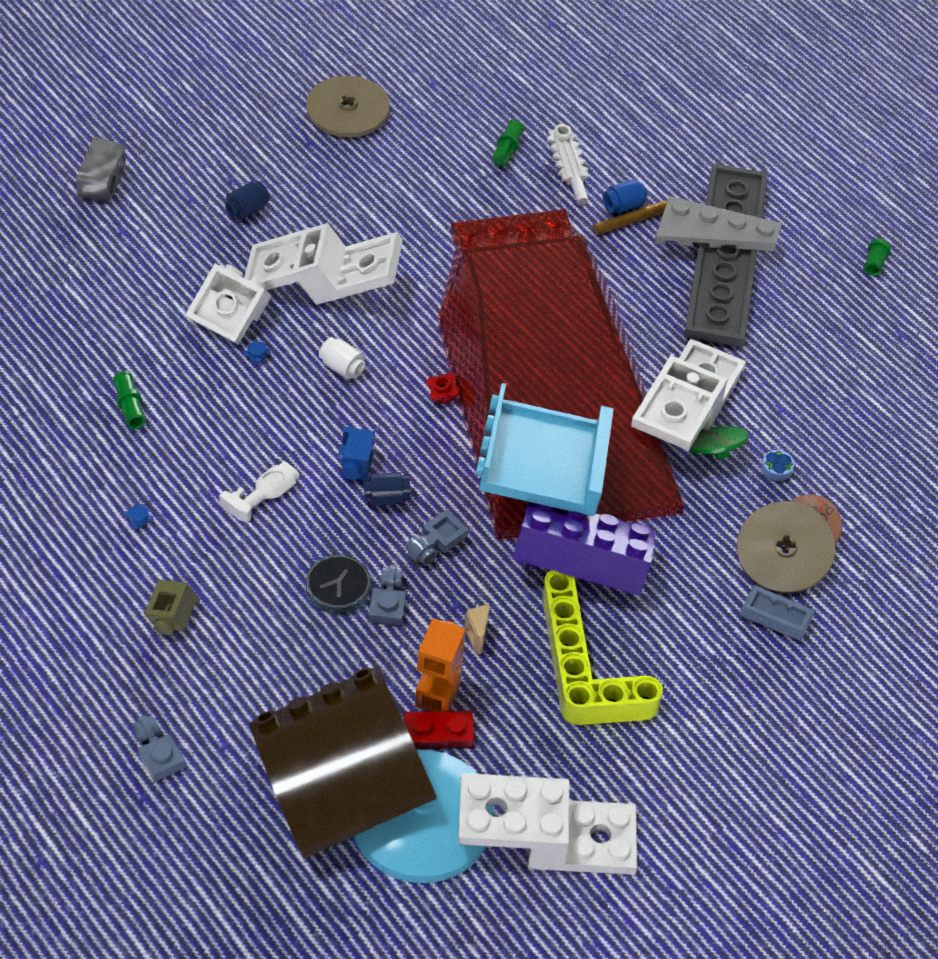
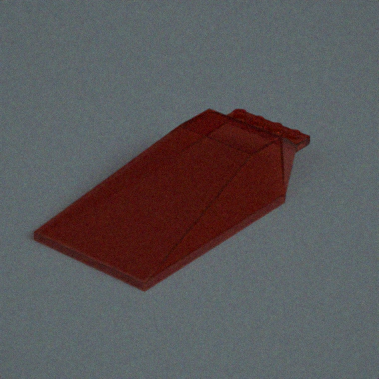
M566 209L451 223L450 232L455 246V254L438 315V327L450 371L456 375L455 385L460 390L457 397L476 466L478 465L479 457H486L485 455H480L484 435L490 436L484 433L488 415L494 416V414L488 413L492 394L499 396L502 383L506 384L503 398L505 400L597 420L601 406L614 408L602 494L596 514H609L621 521H631L683 513L684 503L662 439L631 427L632 418L647 394L613 294L583 236L573 231ZM484 492L496 540L518 537L528 501Z

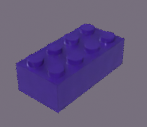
M528 502L512 559L640 596L652 562L656 531L640 523L631 524L618 520L609 514H595L594 517Z

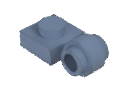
M446 509L423 525L422 534L424 536L416 534L407 542L405 547L408 550L407 554L417 564L422 563L424 566H427L437 556L438 552L435 550V547L446 553L468 537L469 529Z

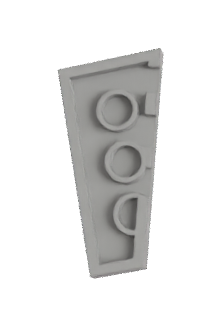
M669 196L656 234L655 244H665L666 240L679 241V245L692 246V242L709 243V247L721 248L725 244L735 245L737 249L775 251L782 223Z

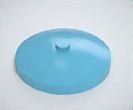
M417 750L437 799L354 836V839L366 859L383 873L407 882L433 883L452 878L468 869L482 855L486 846L458 845L461 773H477L463 761L446 753L432 750ZM493 805L486 809L491 816H493Z

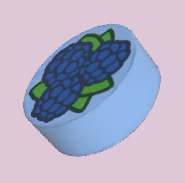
M769 451L763 458L762 472L770 480L785 481L792 475L794 460L785 451Z

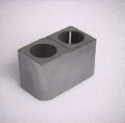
M97 136L93 138L77 173V196L107 204L110 203L126 167L125 145Z

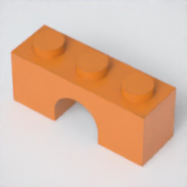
M432 618L418 651L417 671L422 672L416 688V708L428 712L450 711L461 684L465 628L459 627L450 621H440Z

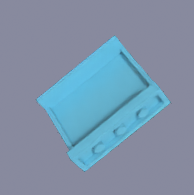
M502 383L499 396L492 394L488 413L494 414V416L488 415L484 433L490 436L484 435L480 455H485L486 457H479L475 476L481 477L479 491L595 517L602 494L614 408L601 406L597 420L505 400L503 398L506 384Z

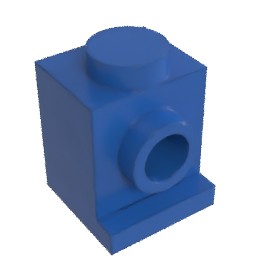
M344 426L343 444L340 445L338 452V463H343L342 476L348 479L368 480L375 452V431Z

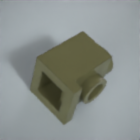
M158 579L144 615L154 625L153 628L157 632L164 635H172L174 630H185L194 605H199L201 599L188 583Z

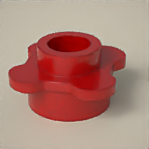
M448 372L445 375L429 377L426 385L431 389L430 399L438 403H448L457 397L460 390L455 385L456 375Z

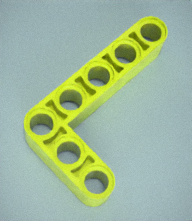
M552 570L549 571L545 576L542 601L563 718L573 725L652 719L659 710L663 693L661 683L651 676L593 680L575 579L573 576ZM641 696L648 697L650 699H643L641 698ZM607 699H613L617 702H610ZM577 701V702H581V703H583V704H582V705H579V704H575V703H573V702Z

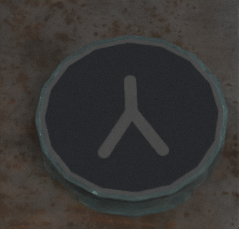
M345 554L328 555L318 559L310 566L306 574L307 597L310 603L320 611L332 615H340L341 612L348 610L351 613L366 603L371 593V575L366 566L354 557Z

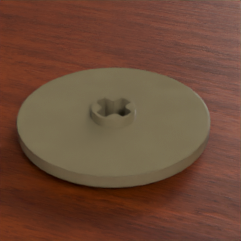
M337 76L326 79L310 91L306 101L307 115L311 122L320 130L339 137H358L374 132L385 123L390 109L389 99L385 91L376 83L357 76Z
M780 501L757 509L746 519L738 535L737 554L743 571L756 585L774 593L794 594L814 587L828 574L835 557V539L830 525L816 510L801 503ZM784 541L790 542L789 545L792 548H790L789 553H782L781 546Z

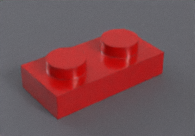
M472 711L403 712V721L416 749L474 747Z

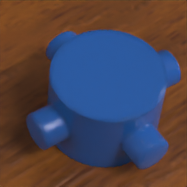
M257 340L248 345V350H244V356H248L251 362L257 364L266 359V354L271 353L270 348H266L263 342Z
M145 504L134 505L129 511H125V517L129 518L130 524L134 529L145 527L148 522L153 521V516L148 514Z

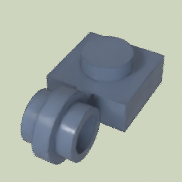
M390 565L389 568L383 567L381 587L387 588H373L369 623L402 626L406 591L394 590V588L401 589L403 569H397V565Z
M143 715L137 718L138 722L132 724L135 735L140 743L148 742V744L138 748V754L153 782L186 768L185 759L170 734L156 739V736L161 733L155 718L152 715L149 717Z

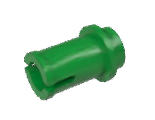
M877 238L869 243V254L863 266L864 271L872 276H877L882 272L885 258L891 253L889 243L881 238Z

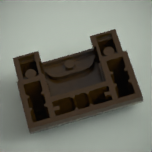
M378 666L360 669L347 680L340 683H328L313 695L294 698L287 706L274 712L265 711L259 714L254 721L249 722L265 770L303 859L437 799L422 761Z

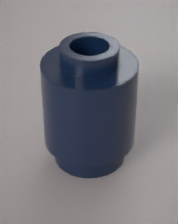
M260 181L255 183L249 182L227 194L226 210L230 216L242 220L266 206V203L270 200L269 192Z
M401 472L370 474V480H364L365 500L371 499L372 506L402 504L403 501H410L409 475H401Z

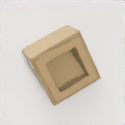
M489 604L469 609L465 616V632L477 655L482 654L489 619Z

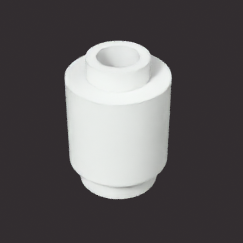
M331 337L327 339L319 351V358L323 360V364L348 380L358 377L365 368L364 353L340 338L335 339Z

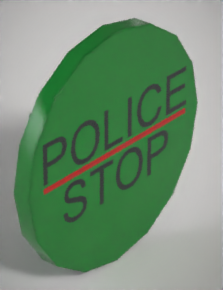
M732 426L713 427L709 430L704 429L699 432L690 451L710 454V456L716 455V459L721 460L730 456L729 451L747 443L749 435L745 429Z

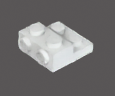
M215 263L185 316L239 345L252 320L258 321L272 296L266 291L268 286L260 280L252 277L248 281L241 277L243 273L235 267L227 264L223 268Z

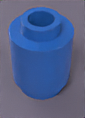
M631 179L610 186L607 191H604L602 195L603 203L609 213L615 212L620 214L643 206L647 198V190L643 183H640L637 179Z

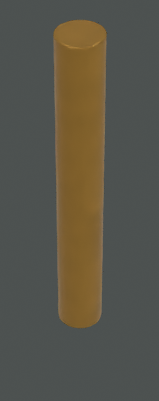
M668 200L593 224L594 233L600 235L662 214Z

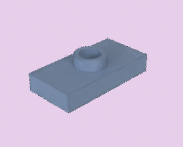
M753 585L741 609L740 616L802 641L815 610Z

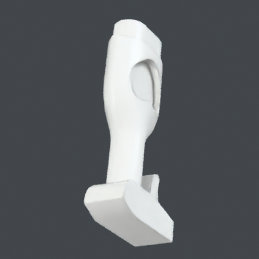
M283 461L263 473L256 481L255 491L245 499H241L244 495V489L240 487L233 493L227 491L219 495L220 505L238 520L248 523L251 520V510L265 499L280 497L296 484L295 480L299 478V473L294 467Z

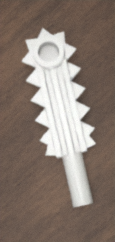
M559 124L555 127V130H549L548 132L550 136L547 138V142L552 143L550 150L556 152L552 158L558 160L555 167L561 169L558 172V175L562 176L561 181H566L567 185L571 184L577 203L585 205L589 200L583 182L584 179L589 178V174L587 173L588 168L582 166L585 163V159L580 158L583 151L576 149L580 143L574 141L577 135L571 133V128L568 125Z

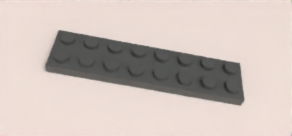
M712 163L705 205L762 218L768 172ZM699 243L684 337L743 347L757 250L737 249L735 245L725 244L721 248L709 247V243Z

